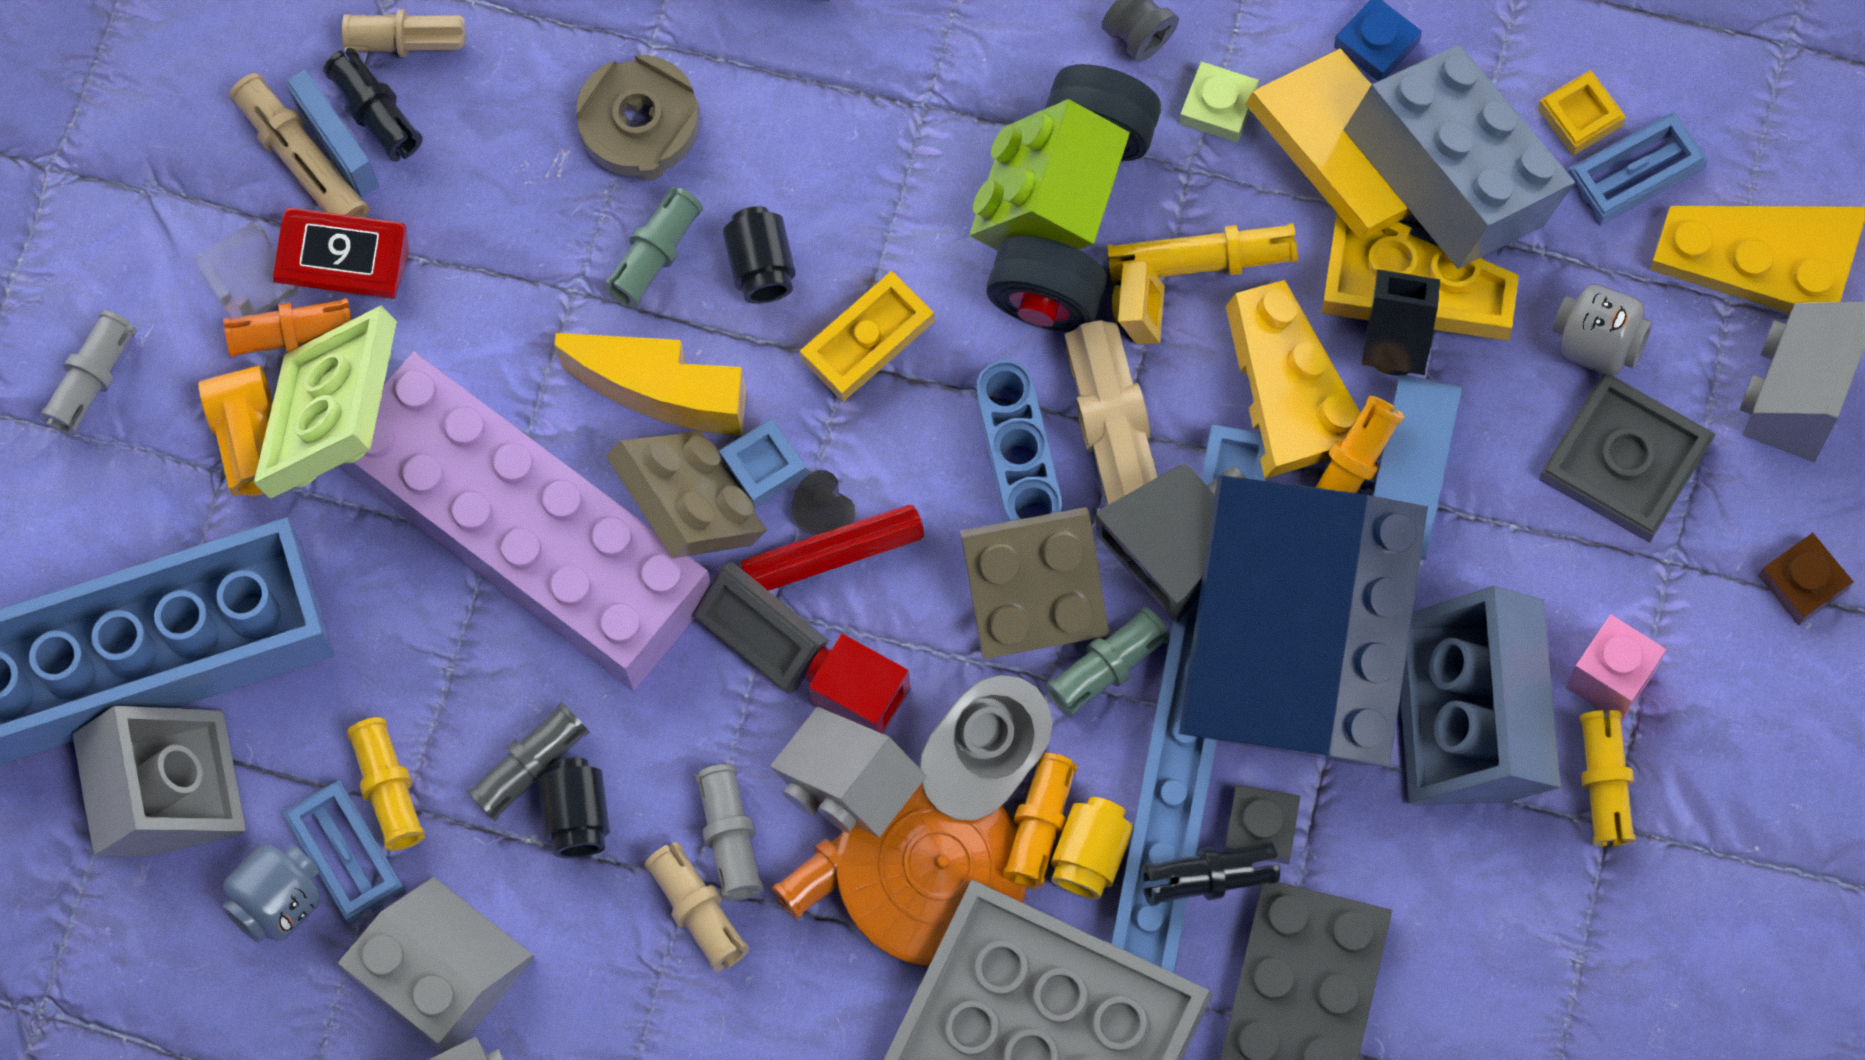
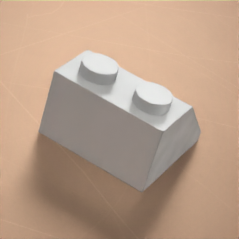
M1865 302L1795 303L1786 324L1776 320L1773 321L1760 354L1772 359L1765 378L1756 375L1752 376L1739 408L1740 411L1750 414L1743 436L1815 463L1839 417L1865 348Z
M113 706L72 734L94 856L151 857L239 836L246 831L223 710Z
M432 877L382 910L340 959L338 965L353 983L443 1053L464 1043L535 957L443 883Z

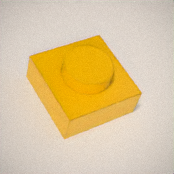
M1148 262L1123 263L1121 286H1115L1112 294L1114 319L1117 323L1121 324L1136 345L1160 344L1165 285Z

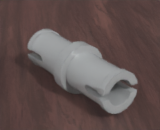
M101 311L98 321L78 354L69 355L63 365L66 371L65 376L47 406L39 414L42 420L47 421L46 424L69 436L76 435L81 421L99 391L106 392L114 380L111 371L130 339L137 332L135 326L129 325L130 321L112 311Z
M719 764L704 768L698 772L699 775H695L707 826L702 830L705 845L713 849L721 884V896L726 901L751 898L758 895L764 888L759 878L751 839L756 834L752 818L746 817L736 778V768L731 764Z

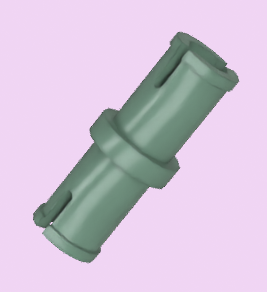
M671 186L645 227L639 226L629 237V242L632 246L610 278L606 279L603 284L604 289L612 298L625 306L637 307L641 302L642 296L661 268L671 266L677 257L675 247L695 218L703 211V206L695 196L682 188L677 190L675 186Z
M1147 607L1141 609L1138 615L1107 639L1096 638L1087 645V654L1057 678L1047 682L1045 688L1050 692L1048 694L1062 713L1068 717L1074 716L1077 710L1111 684L1114 686L1123 684L1129 679L1128 671L1159 646L1170 641V635L1166 633V626L1152 610Z

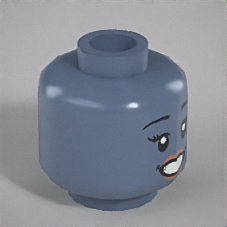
M268 844L260 845L225 879L223 892L227 901L222 905V909L255 942L259 943L264 937L274 941H283L319 905L320 892L312 880L319 873V870L301 850L293 845L285 852Z

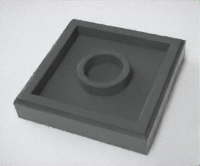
M1602 374L1542 470L1539 480L1650 543L1711 445L1715 433L1618 378Z

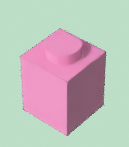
M1610 614L1576 664L1566 688L1598 709L1603 710L1606 714L1609 710L1621 711L1622 723L1655 674L1667 649Z

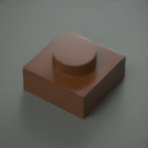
M1813 532L1764 566L1759 574L1761 580L1798 625L1847 592L1854 583Z

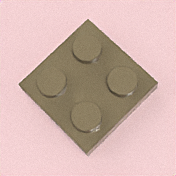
M702 431L621 440L606 456L673 559L753 546L767 531L755 513L751 499L737 486L723 465L718 449L711 441L706 439Z
M1087 507L960 531L983 659L1110 636L1091 519Z

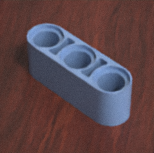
M998 360L988 364L981 371L977 380L978 415L1004 522L1020 520L1017 513L1023 507L1035 504L1045 507L1050 514L1062 512V497L1033 379L1024 366L1012 360ZM1001 389L1016 391L1021 396L1017 403L1010 406L997 405L989 398L994 392ZM1021 446L1029 448L1036 454L1030 462L1025 464H1013L1003 457L1009 449Z
M1400 375L1393 404L1396 408L1393 413L1395 410L1401 411L1405 418L1397 426L1383 449L1373 496L1428 506L1420 558L1425 560L1462 387L1408 375Z

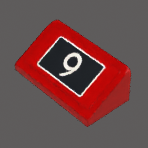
M286 208L281 223L273 271V283L396 299L409 255L407 227L401 222Z

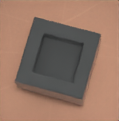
M1236 785L1225 850L1271 841L1276 848L1278 858L1265 861L1289 865L1301 796Z

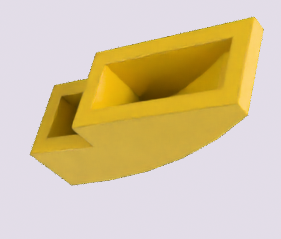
M555 333L554 345L561 367L594 391L628 409L665 423L702 432L742 436L746 399V385L742 367L687 364L681 340Z

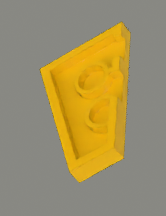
M1670 206L1650 270L1787 313H1791L1795 303L1840 302L1865 222V207Z
M1336 213L1322 314L1368 320L1377 269L1440 279L1438 310L1434 330L1509 341L1513 326L1518 274L1482 258L1457 269L1440 247L1411 235V227L1400 222H1396L1360 241Z

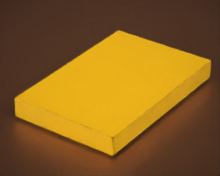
M1340 48L1252 91L1245 105L1359 240L1362 241L1412 215V213L1343 130L1372 84Z

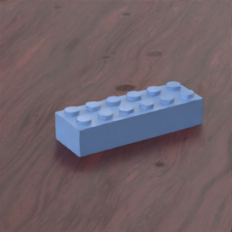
M288 517L0 609V765L74 741L73 733L113 706L177 708L334 657V649L302 542Z

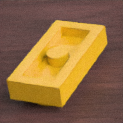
M890 271L799 351L800 358L844 402L935 322V315L893 271Z

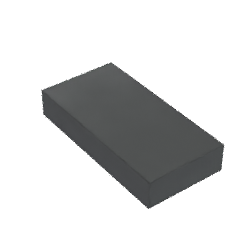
M733 562L721 567L692 614L694 618L787 694L800 687L814 657L829 641Z

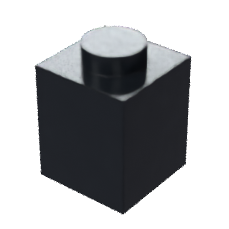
M1377 269L1364 339L1362 365L1375 367L1378 371L1393 376L1409 373L1425 375L1438 310L1440 279Z

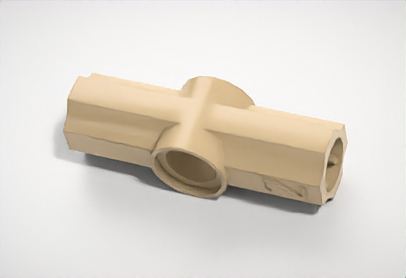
M1098 320L1081 324L1075 330L1066 333L1065 344L1072 377L1075 380L1079 397H1076V407L1083 440L1088 453L1093 452L1106 505H1109L1158 476L1147 440L1151 436L1145 402L1139 384H1133L1117 322L1108 323Z

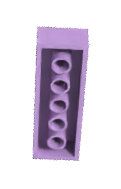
M415 351L411 353L383 386L382 399L379 405L370 451L356 462L341 464L343 470L632 691L639 686L695 619L692 614L711 585L709 573L705 568L689 556L673 559L653 529Z

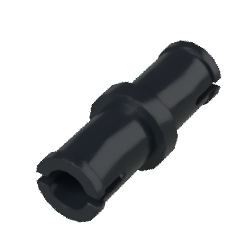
M347 48L345 53L340 50L333 54L326 61L323 72L350 104L349 114L360 126L368 127L385 149L391 161L397 162L401 156L403 159H406L414 154L422 144L423 137L418 130L414 129L397 107V96L389 85L379 83L355 49Z
M1264 841L1257 845L1219 852L1213 846L1204 847L1197 850L1196 856L1154 864L1145 863L1141 867V882L1169 879V883L1144 888L1143 892L1150 906L1204 895L1209 901L1221 899L1224 897L1225 891L1279 882L1280 865L1252 867V864L1255 862L1276 859L1278 854L1271 841Z

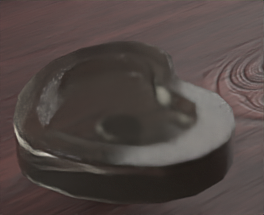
M817 470L808 474L800 481L792 500V517L795 525L800 530L812 535H818L854 523L856 519L855 505L851 499L839 492L837 478L827 470Z

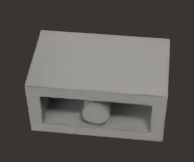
M818 706L770 766L788 785L783 791V795L798 809L809 816H814L819 810L828 821L846 833H850L855 826L876 837L882 835L927 777L889 736Z

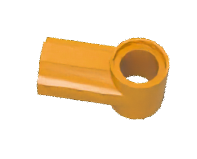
M261 365L199 381L201 402L212 434L217 437L229 491L232 496L255 497L265 494L254 484L273 401Z

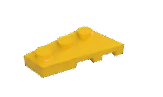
M1285 280L1235 293L1225 307L1240 372L1248 376L1254 402L1248 409L1253 429H1260L1265 454L1261 457L1260 462L1264 479L1332 459L1329 455L1331 448L1336 441H1344L1359 417L1360 411Z

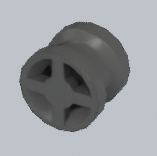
M1116 0L1104 16L1102 29L1112 38H1121L1127 43V53L1137 62H1141L1154 55L1170 39L1177 28L1179 17L1168 7L1160 8L1154 3V0Z

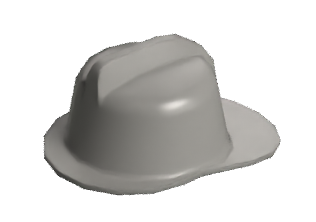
M997 675L980 680L953 703L948 713L931 733L921 753L920 769L927 775L922 782L924 794L938 811L953 819L974 821L993 814L1009 799L1028 772L1039 761L1050 742L1053 721L1049 704L1038 688L1020 677Z

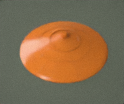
M921 783L880 837H876L855 826L850 833L842 831L837 849L836 875L839 891L846 910L862 934L882 951L905 962L930 966L971 879L1023 903L1027 888L1009 882V879L1003 877V871L1007 867L1018 828L1002 805L993 814L974 821L953 819L933 806L924 794Z

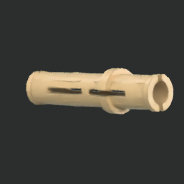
M251 73L241 78L230 90L229 99L238 106L259 132L257 139L263 148L268 152L275 151L298 179L301 186L307 190L324 212L365 218L369 212V205L358 196L335 168L334 164L303 129L304 119L295 109H287L265 83L264 78L260 74Z

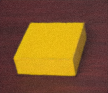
M1591 70L1542 98L1538 105L1539 112L1572 156L1623 127L1626 120L1625 114Z

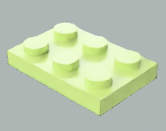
M382 306L284 354L254 484L270 499L294 487L302 488L310 484L317 476L343 463L350 464L356 462L370 451L397 321Z

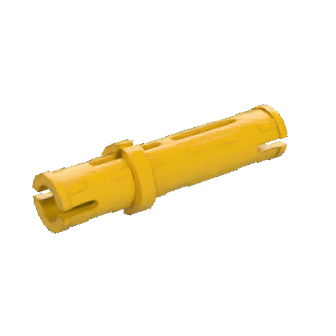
M1289 223L1285 226L1238 231L1237 225L1224 226V233L1119 245L1107 244L1111 284L1121 282L1123 263L1148 262L1158 277L1227 269L1229 270V275L1242 274V268L1288 262H1291V264L1298 263L1297 242L1294 241L1296 236L1294 223Z

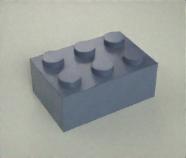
M1460 44L1372 84L1343 129L1457 269L1543 227L1575 184L1571 176Z

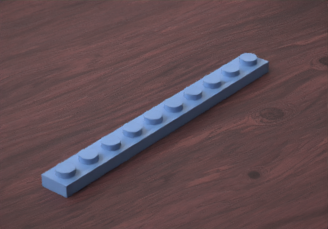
M1212 424L1201 480L1208 485L1229 467L1234 466L1247 479L1266 481L1260 462L1261 457L1265 454L1261 433ZM1199 599L1176 623L1173 622L1111 943L1172 973L1175 970L1188 898L1150 906L1146 901L1143 889L1168 884L1169 879L1141 882V867L1145 863L1154 864L1196 856L1217 746L1216 740L1179 734Z

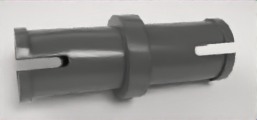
M562 702L520 743L514 739L507 745L506 749L510 753L476 785L466 791L494 821H497L500 818L499 815L535 781L538 782V778L541 775L547 773L552 762L559 760L583 736H587L590 733L583 723Z

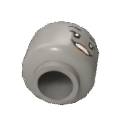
M1594 283L1583 289L1577 299L1569 296L1564 298L1557 313L1553 331L1563 335L1561 352L1565 359L1601 374L1614 376L1622 371L1625 366L1632 369L1636 367L1648 341L1653 322L1645 319L1644 305L1639 299Z

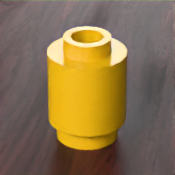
M1089 797L1087 804L1074 803L1072 805L1051 860V865L1055 868L1051 881L1056 886L1072 894L1097 900L1101 898L1104 887H1111L1113 885L1134 826L1124 818L1126 810L1120 805L1100 797Z

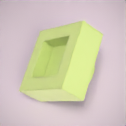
M1201 61L1180 114V125L1238 143L1250 113V109L1245 104L1252 91L1258 89L1259 80Z

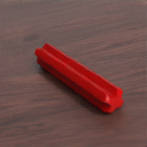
M908 504L743 559L739 563V568L770 591L919 541L924 537V528L917 509L914 505Z

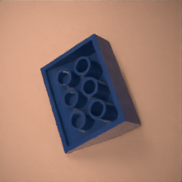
M1219 475L1216 483L1179 734L1357 765L1390 766L1428 506L1365 494Z

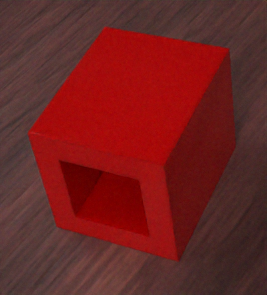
M843 633L840 634L832 649L823 646L818 651L806 674V680L811 682L808 688L812 706H818L884 734L911 689L908 669Z

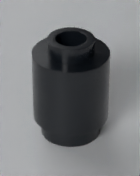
M762 206L748 207L736 212L732 216V221L723 228V237L736 289L743 291L745 301L753 304L769 303L786 297L793 291L791 280L795 277L796 271L783 217L780 214L769 212L766 207Z
M566 758L552 762L549 765L550 771L538 778L545 840L552 844L554 856L558 858H581L604 851L606 848L604 837L610 833L602 770L589 766L588 760L584 758Z

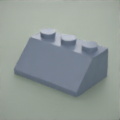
M1494 585L1413 611L1400 695L1409 804L1425 806L1510 802L1561 788L1544 600Z

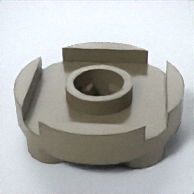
M642 55L635 56L636 61H626L616 65L614 60L598 68L587 79L579 93L577 117L580 138L593 160L616 174L636 176L641 180L649 181L661 177L666 169L680 162L691 150L699 132L700 110L688 77L678 67L664 59ZM643 105L651 107L649 110L651 121L645 126L640 125L639 127L628 126V118L623 114L628 108L638 111Z

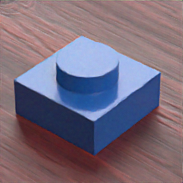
M1369 0L1335 36L1334 48L1337 50L1341 48L1352 62L1374 79L1380 81L1387 78L1420 42L1422 30L1383 0Z

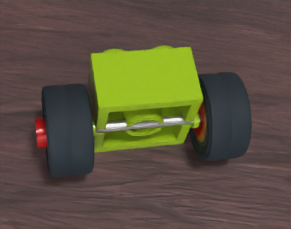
M1076 64L1064 67L1054 79L1045 109L1006 125L996 136L991 148V157L994 158L988 180L981 186L973 202L972 210L976 216L969 236L998 251L994 261V268L987 282L986 292L990 301L1003 312L1037 327L1071 332L1078 328L1079 325L1095 320L1099 301L1106 285V272L1095 259L1080 251V249L1095 243L1120 162L1139 159L1150 148L1154 129L1157 126L1161 113V101L1158 95L1145 83L1126 73L1098 65Z

